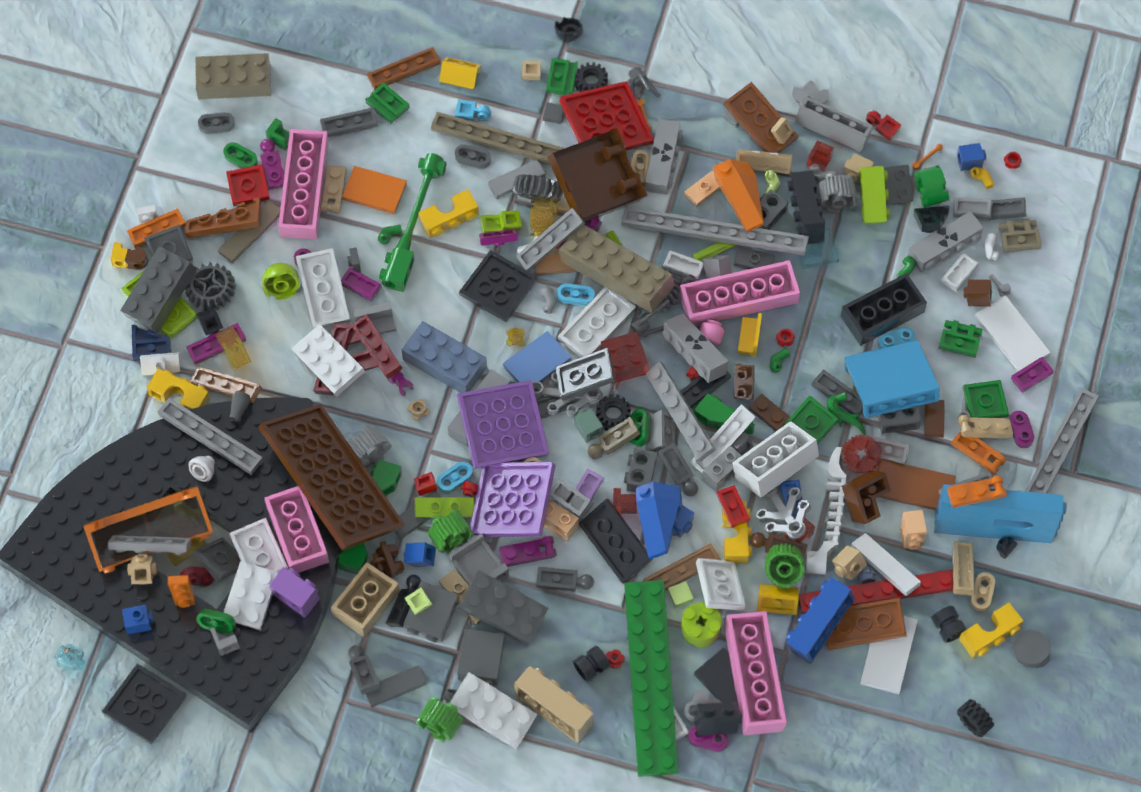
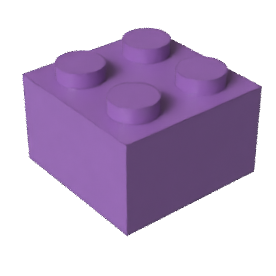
M283 567L269 587L276 598L306 618L320 600L317 593L318 590L315 588L316 585L308 579L303 581L299 577L300 574L294 569L290 568L288 570Z

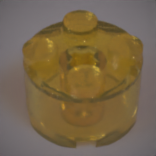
M531 199V203H534L532 208H530V229H534L530 233L531 236H540L556 222L554 221V215L558 213V202H554V199Z

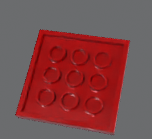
M627 81L560 97V104L578 143L616 128L625 144L626 151L654 143V137Z

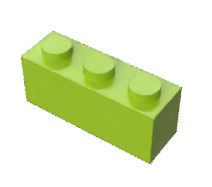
M884 166L861 167L859 175L862 225L884 224L890 218V210L886 208V200L889 199L888 189H885V182L888 180L887 170H884Z

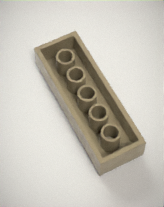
M586 225L581 226L559 249L562 263L650 313L654 312L674 287L671 273Z

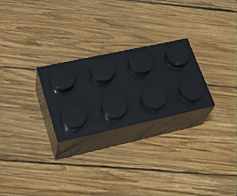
M905 273L842 306L840 317L859 345L862 346L925 313L927 301L909 275Z

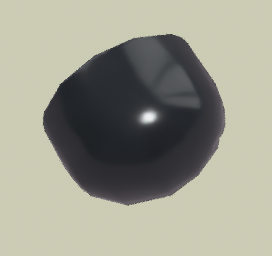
M563 17L560 22L555 21V33L560 40L572 42L582 35L583 26L578 19Z

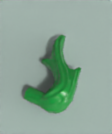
M846 393L831 396L827 400V409L839 418L838 425L841 427L842 423H850L866 436V430L858 420L859 414H849L839 406V402L848 399Z

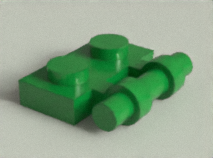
M945 320L944 327L950 328L951 331L943 329L938 349L976 358L980 338L973 337V334L981 336L983 329L977 328L973 324H970V326L961 324L957 320ZM958 330V331L966 332V333H968V334L965 335V334L957 333L956 331Z

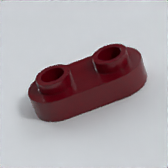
M190 566L179 574V576L188 575L192 586L207 587L215 580L204 567Z

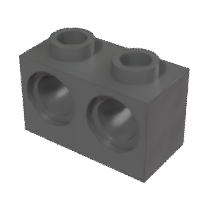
M770 190L767 194L764 193L760 197L764 225L758 228L771 230L788 210L789 202L773 190Z
M918 406L877 415L881 434L917 430L921 423ZM909 412L912 416H906L904 413ZM885 415H891L893 418H886Z
M634 448L633 455L629 454L627 466H630V470L625 472L624 483L627 484L626 491L636 492L637 487L652 482L657 452ZM640 460H644L646 464L641 465L637 462ZM635 478H641L642 481H641V482H635L633 479H635Z

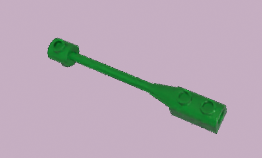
M428 153L425 158L421 157L419 160L418 168L421 169L424 179L406 231L392 253L387 252L385 257V263L388 264L387 268H382L379 274L382 285L389 289L400 292L405 290L415 261L414 251H410L411 236L419 216L418 212H420L431 179L438 178V175L443 176L446 170L447 162L437 154Z

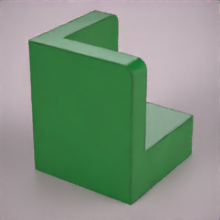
M275 118L265 131L266 137L271 139L276 146L286 151L290 132L283 129L281 120Z

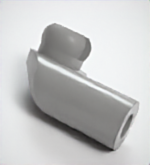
M817 164L810 166L815 179L820 182L824 181L823 179H825L827 174H836L835 170L823 172Z
M546 286L540 290V295L546 299L543 312L551 314L557 298L553 289Z

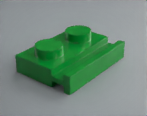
M552 58L546 93L573 94L578 61L570 62V60Z
M382 83L368 98H365V103L371 108L374 107V110L390 124L410 108V104L385 83Z

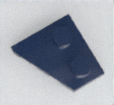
M134 324L131 325L133 361L140 360V355L171 353L170 337L156 334L151 330L140 329Z

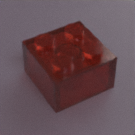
M637 332L601 341L600 350L608 348L611 352L616 381L611 384L646 375L648 361Z

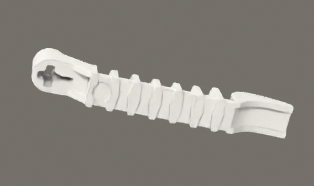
M836 447L827 471V478L830 482H827L826 490L830 492L829 501L831 502L829 504L828 522L826 523L827 531L824 535L825 541H823V545L818 551H807L805 573L825 575L827 557L838 550L845 500L842 485L846 484V474L842 471L839 464L841 447Z

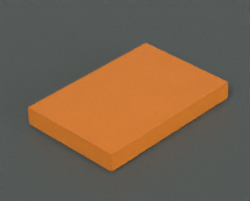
M354 166L343 192L342 200L395 214L407 185V180Z

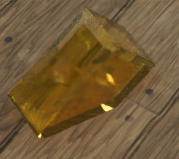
M233 326L215 334L231 369L235 370L251 362L245 346Z

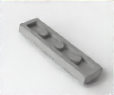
M571 208L517 254V259L527 271H530L583 226L585 222L576 210Z
M113 535L108 542V550H115V552L129 550L135 553L154 551L156 554L173 552L180 555L187 553L191 546V538Z

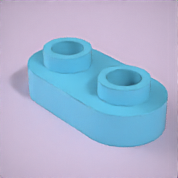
M562 284L557 290V297L564 304L587 306L595 298V292L589 286Z
M903 327L880 336L878 347L881 349L915 341V332L911 328Z
M459 462L442 473L437 480L439 490L443 493H451L462 486L465 481L468 482L473 476L472 466L467 462ZM466 472V475L462 476L460 473ZM446 482L451 483L450 486H445L444 484Z

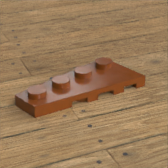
M260 197L253 199L254 202L246 205L244 202L239 203L237 208L230 210L226 208L221 209L212 216L208 213L187 220L185 227L186 237L193 238L260 227Z

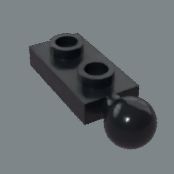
M413 574L406 579L407 589L400 590L386 620L388 626L404 627L403 624L410 609L405 598L418 589L422 581L418 575Z

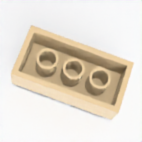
M529 665L514 683L516 698L579 744L593 727V710L587 704L579 703L571 692L563 691L555 680L547 679L540 669H534Z

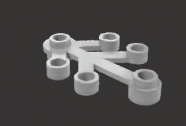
M556 372L551 375V382L554 385H558V380L554 379L557 377ZM532 382L534 391H538L534 392L536 399L542 395L560 397L559 389L544 388L541 382ZM600 388L564 401L560 398L556 402L548 404L547 412L549 415L555 416L559 413L561 407L573 399L579 398L581 400L567 406V415L575 417L578 414V410L587 404H598L603 399V393Z
M775 487L764 497L771 499L779 512L760 509L756 516L760 522H767L769 519L786 521L788 525H777L774 522H769L766 524L765 530L768 534H777V532L787 533L790 538L798 539L806 532V526L803 521L805 514L811 510V505L807 500L800 501L798 503L799 510L794 520L792 514L796 501L802 497V492L798 487L791 488L788 503L785 507L778 497V489Z

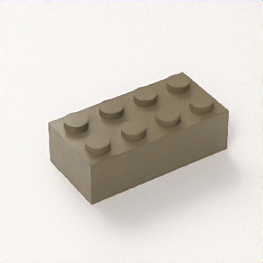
M269 53L196 57V92L198 100L271 96Z

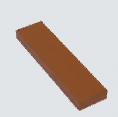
M431 47L367 73V78L373 89L376 90L382 83H385L387 86L440 65L441 61L434 48Z

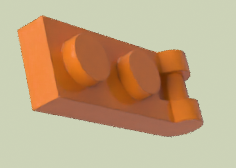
M959 432L951 442L952 446L984 467L991 475H996L1000 465L1003 466L1007 461L1002 454L979 438L963 437L961 432ZM990 457L994 459L993 463L988 461Z
M998 475L990 479L948 487L947 492L952 508L1006 497L1007 492L1002 486V476ZM994 486L995 491L990 492L989 487Z

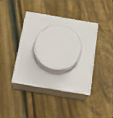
M155 205L137 208L140 224L158 217Z

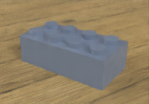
M424 321L420 323L401 349L404 361L460 393L470 391L487 368V358Z

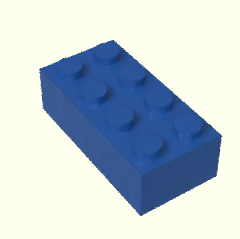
M833 577L829 581H824L820 588V594L811 600L809 610L806 614L803 613L800 616L798 626L795 630L792 629L786 638L788 640L786 643L791 652L810 664L855 600L852 590Z

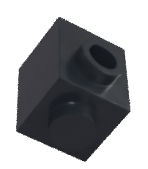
M213 306L196 313L205 335H212L223 328Z

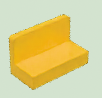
M446 57L442 61L439 81L474 89L481 65Z
M758 313V319L742 318L737 354L757 355L762 313Z
M759 584L757 611L797 615L799 588L789 587L787 589L785 587L783 589L782 587L778 588L777 585Z

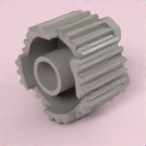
M835 173L827 174L825 179H823L824 181H821L818 185L821 206L827 209L828 213L831 212L832 214H837L841 209L848 207L850 209L855 208L858 202L853 176H836Z
M372 424L364 426L362 433L357 435L356 438L352 436L347 441L365 468L373 463L377 465L379 459L384 460L383 454L392 447L379 428L374 427Z

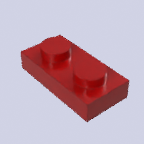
M735 485L717 491L716 495L731 528L750 521Z

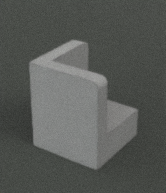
M714 255L704 259L706 279L731 274L730 256Z
M214 628L210 629L221 656L239 649V644L233 631L229 634L216 632Z

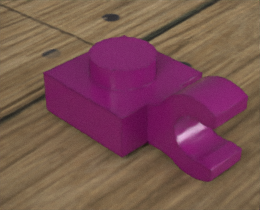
M400 371L388 379L391 384L395 383L399 387V393L404 397L406 396V392L403 390L404 387H409L413 390V384L406 380Z

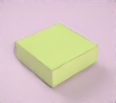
M686 581L668 588L675 608L694 601Z
M422 587L405 598L415 615L433 605Z

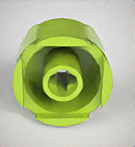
M704 602L694 603L686 608L681 623V633L684 640L698 648H706L713 645L721 632L722 619L719 611L716 608H706Z

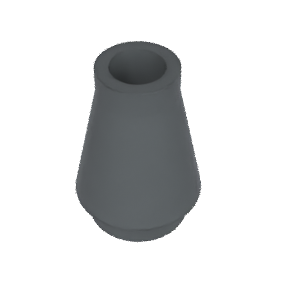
M236 391L235 395H232L230 419L235 421L241 420L251 402L249 400L250 395L240 391Z

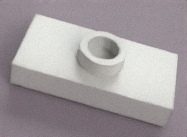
M669 251L663 267L665 270L670 269L671 272L681 276L691 274L696 278L695 281H698L704 268V262Z
M963 253L943 276L941 282L957 292L978 267L979 263Z
M179 352L140 355L142 376L154 375L157 369L168 370L172 373L181 371Z

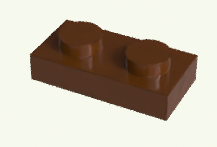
M763 394L749 406V410L775 431L785 426L784 423L790 418L788 414Z

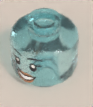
M72 644L61 645L54 657L56 665L68 673H73L76 670L80 671L86 662L83 659L84 651Z

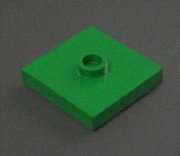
M1001 380L963 385L962 388L970 417L1005 418L1009 416Z
M809 395L784 424L786 425L791 421L815 438L818 445L839 422V418Z

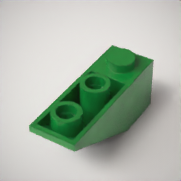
M707 393L694 409V415L706 427L719 430L736 409L726 406L717 396H711ZM753 421L742 433L751 435L754 433L755 424H753Z

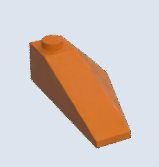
M729 159L713 166L715 180L746 232L764 225L757 178L749 163Z

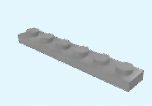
M658 362L645 374L699 461H703L716 449L663 363Z
M168 398L157 412L160 417L250 475L254 473L263 461L260 455L171 398Z

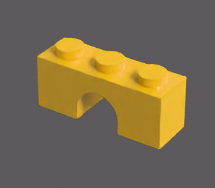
M469 189L452 196V206L454 209L449 213L440 212L436 205L418 212L419 221L429 238L440 236L444 231L457 228L461 223L471 221L479 215V207Z
M157 369L147 385L149 395L163 402H166L175 393L184 395L180 404L188 410L205 406L210 401L208 390L201 385L195 386L186 378L182 377L180 379L168 370Z
M742 501L750 518V508H746V501ZM722 508L723 527L731 528ZM747 523L733 527L738 532L737 536L724 538L725 561H735V564L748 563L749 556H752V545H748V538L751 537V526H747Z
M1009 602L992 614L991 621L996 626V630L991 632L984 631L976 623L961 633L959 641L973 659L978 655L980 657L984 656L989 652V648L994 645L996 647L1001 645L1010 634L1014 636L1021 631L1023 619Z

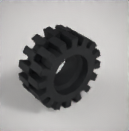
M587 62L586 66L582 64L577 69V73H575V86L579 92L607 86L608 73L605 67L601 68L599 63L597 66H595V62H592V65ZM595 76L598 78V82L589 84L585 82V78Z
M610 394V398L606 395L604 400L601 399L599 405L597 404L596 416L602 426H604V430L608 431V428L612 429L631 416V406L629 407L628 401L625 402L624 397L620 399V395L616 394V397H613V394ZM609 408H618L621 411V415L615 419L609 418L606 415V411Z
M969 699L957 710L960 721L977 737H983L994 727L993 719L989 717L990 714L975 700Z

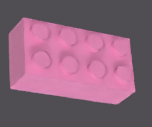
M299 486L265 497L266 507L289 569L292 568L300 573L328 563V554L308 500Z

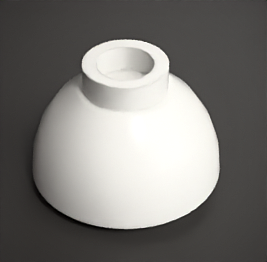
M211 456L195 457L189 462V470L196 479L207 482L213 477L215 461Z

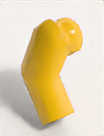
M980 167L971 168V176L983 181L986 189H991L995 186L988 170Z

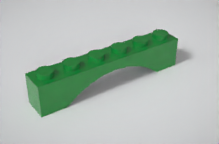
M379 459L377 466L374 465L371 470L372 478L385 496L396 490L402 475L401 466ZM364 543L343 551L340 550L338 553L339 569L356 575L368 561V554Z

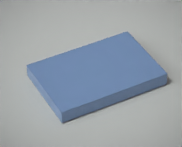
M546 331L505 361L503 367L518 383L530 380L532 382H542L552 373L556 372V366L571 361V356Z

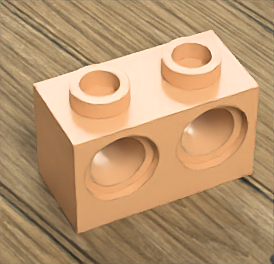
M549 499L544 527L568 542L579 527V518Z
M923 510L903 512L899 526L903 549H919L923 546L927 533Z

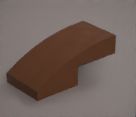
M944 400L924 404V436L943 438Z

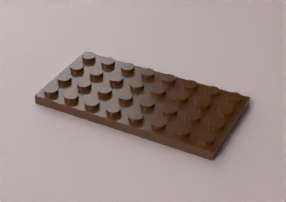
M321 404L262 422L259 425V430L342 550L398 531L404 527L405 524Z

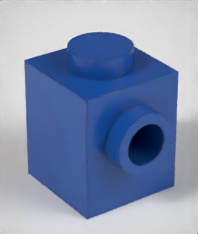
M981 143L958 147L957 159L960 170L964 171L971 170L973 167H983L984 160H986L985 149H982Z
M683 505L677 511V523H674L672 528L673 536L677 535L680 538L684 533L687 534L691 530L694 520V512Z
M426 542L406 543L403 563L413 567L434 566L436 547Z
M146 605L122 609L124 626L128 635L151 630L150 623H153L154 619L152 611H148Z

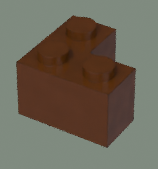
M872 470L842 485L853 522L867 524L881 517L875 498L891 491L886 473Z

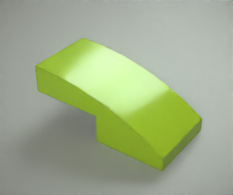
M501 211L500 215H481L480 217L482 233L522 228L519 211Z

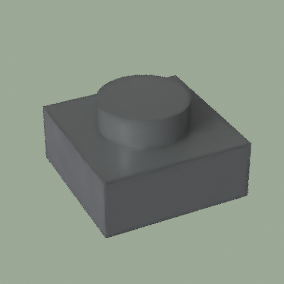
M357 247L350 248V256H347L348 266L360 273Z

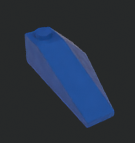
M653 481L636 488V502L646 550L650 560L668 553L673 537L672 528L678 519L676 514L682 505L681 488L679 486Z

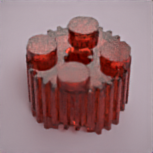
M859 434V436H852L851 439H848V442H845L846 445L842 446L844 448L841 450L843 452L842 456H844L842 460H845L844 464H847L846 467L856 473L865 474L872 470L874 471V469H877L876 466H879L878 463H881L880 459L883 458L881 457L883 454L881 445L868 435ZM865 449L866 457L860 459L858 452Z

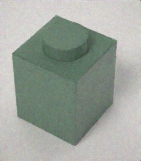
M591 408L587 411H580L574 417V425L586 443L603 434V426Z

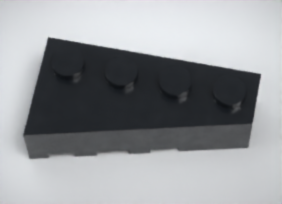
M813 170L791 173V180L787 183L789 192L792 191L793 196H790L791 206L795 207L796 210L793 212L794 222H798L799 226L796 227V233L809 236L808 244L823 243L825 239V218L822 215L823 210L822 206H820L819 193H817Z

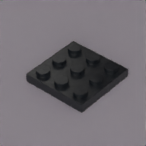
M490 250L461 288L459 295L507 322L536 283L537 276Z
M137 663L104 707L102 713L152 745L187 695Z

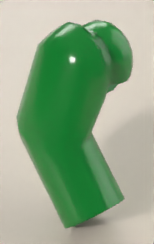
M401 224L384 227L378 235V241L381 244H387L393 235L402 234Z
M906 256L903 259L905 266L896 275L897 278L905 273L908 275L912 273L916 261L910 256Z
M787 348L771 356L769 367L772 372L777 373L782 370V360L790 357V352Z

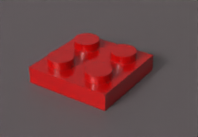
M262 164L226 171L233 207L242 202L245 204L254 202L253 199L260 197L261 201L270 200Z

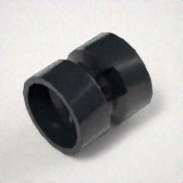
M954 606L945 607L931 617L936 628L941 629L939 634L945 643L960 638L961 633L967 630L962 620H958L959 615Z
M597 645L586 651V656L581 655L573 660L576 671L585 682L597 676L596 672L602 673L610 667L606 655Z

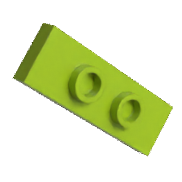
M415 497V518H436L438 516L444 518L453 510H458L464 518H472L474 498Z

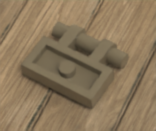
M1023 219L1018 222L1009 220L1006 223H999V231H1007L1001 233L1003 251L1014 252L1041 249L1039 229L1031 230V228L1037 227V221ZM1014 229H1023V231H1014Z

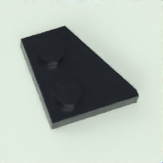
M949 205L914 208V217L921 232L932 233L940 231L949 215Z

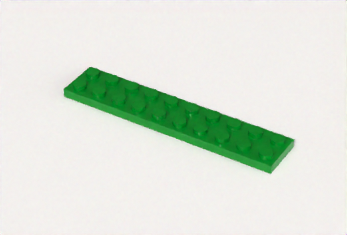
M664 580L624 583L638 777L678 774Z

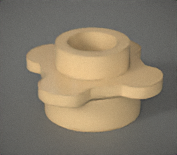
M423 399L415 400L407 406V410L412 413L414 420H419L420 417L427 416L430 413Z

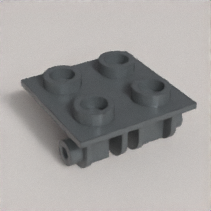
M909 164L884 167L888 175L885 189H888L889 193L886 205L913 201Z

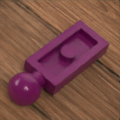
M264 139L260 143V149L264 154H260L268 190L283 187L284 172L279 152L273 151L275 148L274 142L271 139Z

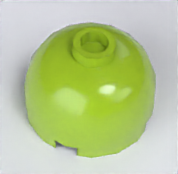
M287 263L270 265L262 277L263 292L268 297L270 295L276 297L277 300L288 299L294 296L296 290L300 288L297 271Z

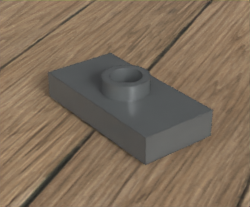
M1022 197L993 200L992 215L989 220L1027 217L1026 199Z
M739 247L734 266L753 269L774 264L775 255Z

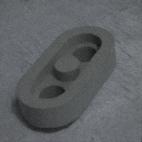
M230 113L204 114L198 119V127L205 134L229 132L235 127V120Z
M465 144L455 149V159L460 164L484 169L491 163V155L485 149Z

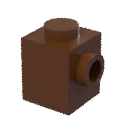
M968 279V285L964 287V298H967L968 306H991V280Z

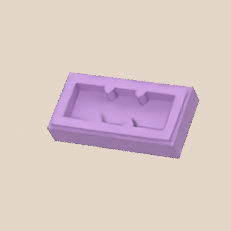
M587 468L575 489L592 501L605 478Z

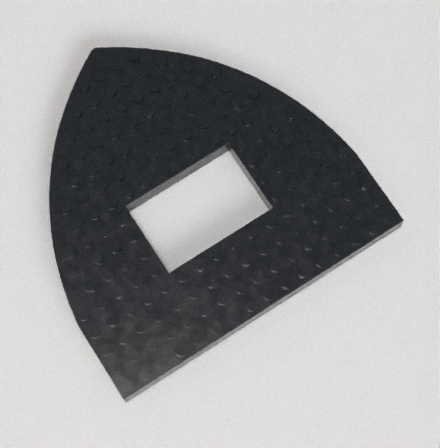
M256 398L254 404L250 403L240 421L229 418L232 401L189 409L263 458V461L252 475L165 419L152 422L123 436L77 466L43 497L0 550V566L251 733L305 661L320 631L332 597L338 571V553L341 548L310 502L308 501L326 548L329 562L300 572L299 577L303 581L308 579L316 585L315 588L318 590L317 593L320 600L305 618L272 594L261 630L236 624L232 631L238 641L239 649L223 656L219 653L211 630L202 628L197 622V616L203 609L224 613L229 594L217 609L196 595L195 605L179 607L174 603L168 586V577L158 570L157 575L153 577L152 584H131V576H128V564H131L132 560L116 565V570L105 574L104 571L99 572L84 524L197 486L209 520L229 533L266 518L285 559L264 498L298 485L258 427L262 422L314 406L309 398ZM211 456L214 459V474L209 481H200L191 474L189 462L193 458ZM196 496L183 500L186 505L194 510H201ZM165 506L145 513L149 525ZM142 514L91 532L100 561L129 552V550L125 552L108 550V542L113 535L141 536L146 530ZM146 605L148 611H152L154 622L150 623L151 630L128 635L124 626L122 609Z

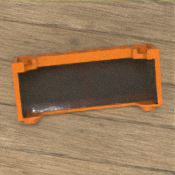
M197 486L84 524L99 572L104 571V574L116 570V565L132 560L133 556L139 554L147 555L154 552L135 553L129 550L125 552L108 550V542L113 535L191 539L198 537L200 541L209 538V533L213 532Z

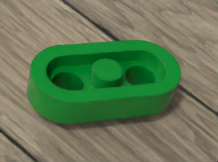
M228 143L223 149L225 159L240 168L256 166L258 164L256 154L238 143Z
M636 409L630 417L636 424L640 435L632 439L630 443L636 447H641L646 444L649 438L650 415L643 409Z
M203 609L197 616L198 624L207 630L214 628L216 632L229 634L236 627L235 619L227 613Z

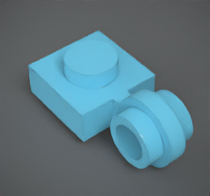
M458 100L455 117L474 121V116L477 115L480 120L486 121L491 117L490 107L485 105L476 108V101Z

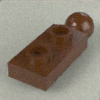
M760 532L753 533L750 537L752 546L756 548L766 546L764 553L769 552L770 548L774 545L781 546V544L785 545L787 543V546L791 544V547H798L804 559L808 544L772 533L769 534L768 539Z

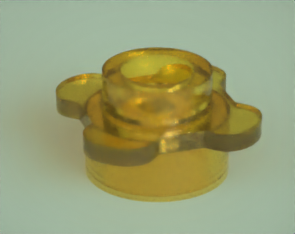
M512 328L506 331L508 335L506 344L508 346H523L525 344L523 339L525 331L523 329Z

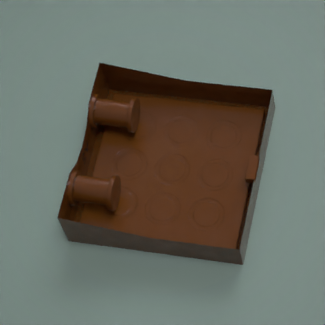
M617 128L584 142L553 152L547 157L570 209L574 208L584 222L638 203L648 196L640 177L629 164L626 147Z

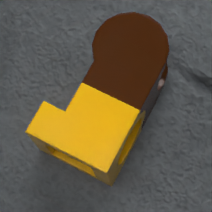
M114 242L110 257L112 266L142 270L147 267L148 259L143 249H125L122 243Z

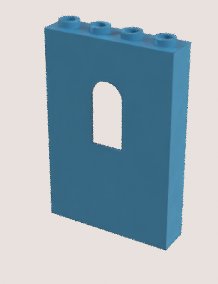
M943 484L935 512L934 533L994 539L1012 537L1017 541L1051 544L1053 538L1057 537L1060 524L1063 522L1067 503L1063 502V495L1006 490L1007 496L1004 498L952 508L947 488L955 485Z

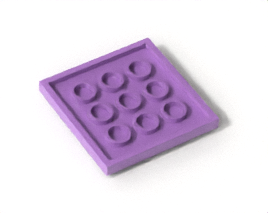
M532 380L468 391L456 395L474 469L526 460L530 457L537 458L549 455Z
M553 462L500 463L482 468L470 525L473 534L478 536L482 533L484 537H542L556 465Z

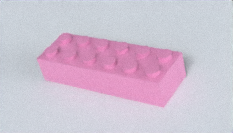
M290 129L278 224L281 238L318 239L329 145L327 131Z
M789 260L680 285V298L686 317L696 327L700 326L703 322H707V320L718 322L799 303L800 291Z
M763 611L727 615L724 629L741 715L743 736L783 732L787 721L767 613Z

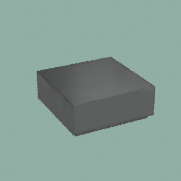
M547 102L543 121L561 124L564 114L562 106Z

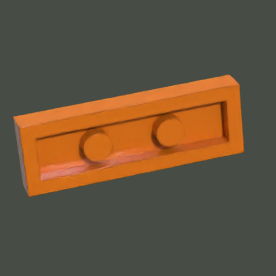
M175 209L127 230V233L134 248H138L146 244L144 237L179 224L182 229L186 227V223L179 209Z
M168 576V586L175 605L179 607L195 605V594L189 576Z

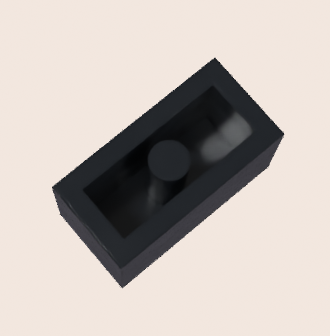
M736 702L697 704L694 724L698 736L735 734L738 732L741 715Z

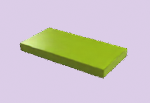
M144 271L121 288L127 297H129ZM180 297L160 331L165 336L173 339L197 320L196 312Z

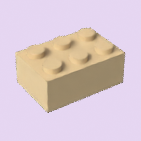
M366 562L331 606L332 616L365 637L399 594V584Z

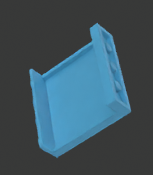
M918 340L845 357V372L849 371L862 401L865 418L939 401V385Z

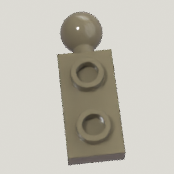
M629 417L599 436L600 444H592L588 447L587 453L589 457L598 459L602 456L604 450L609 455L640 435L633 419Z

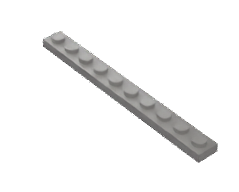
M626 206L621 221L622 226L803 256L806 254L809 236L762 228H755L746 232L743 225Z

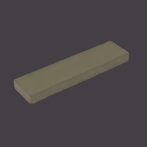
M268 200L261 207L260 227L238 230L218 249L219 254L233 263L279 218L280 208Z

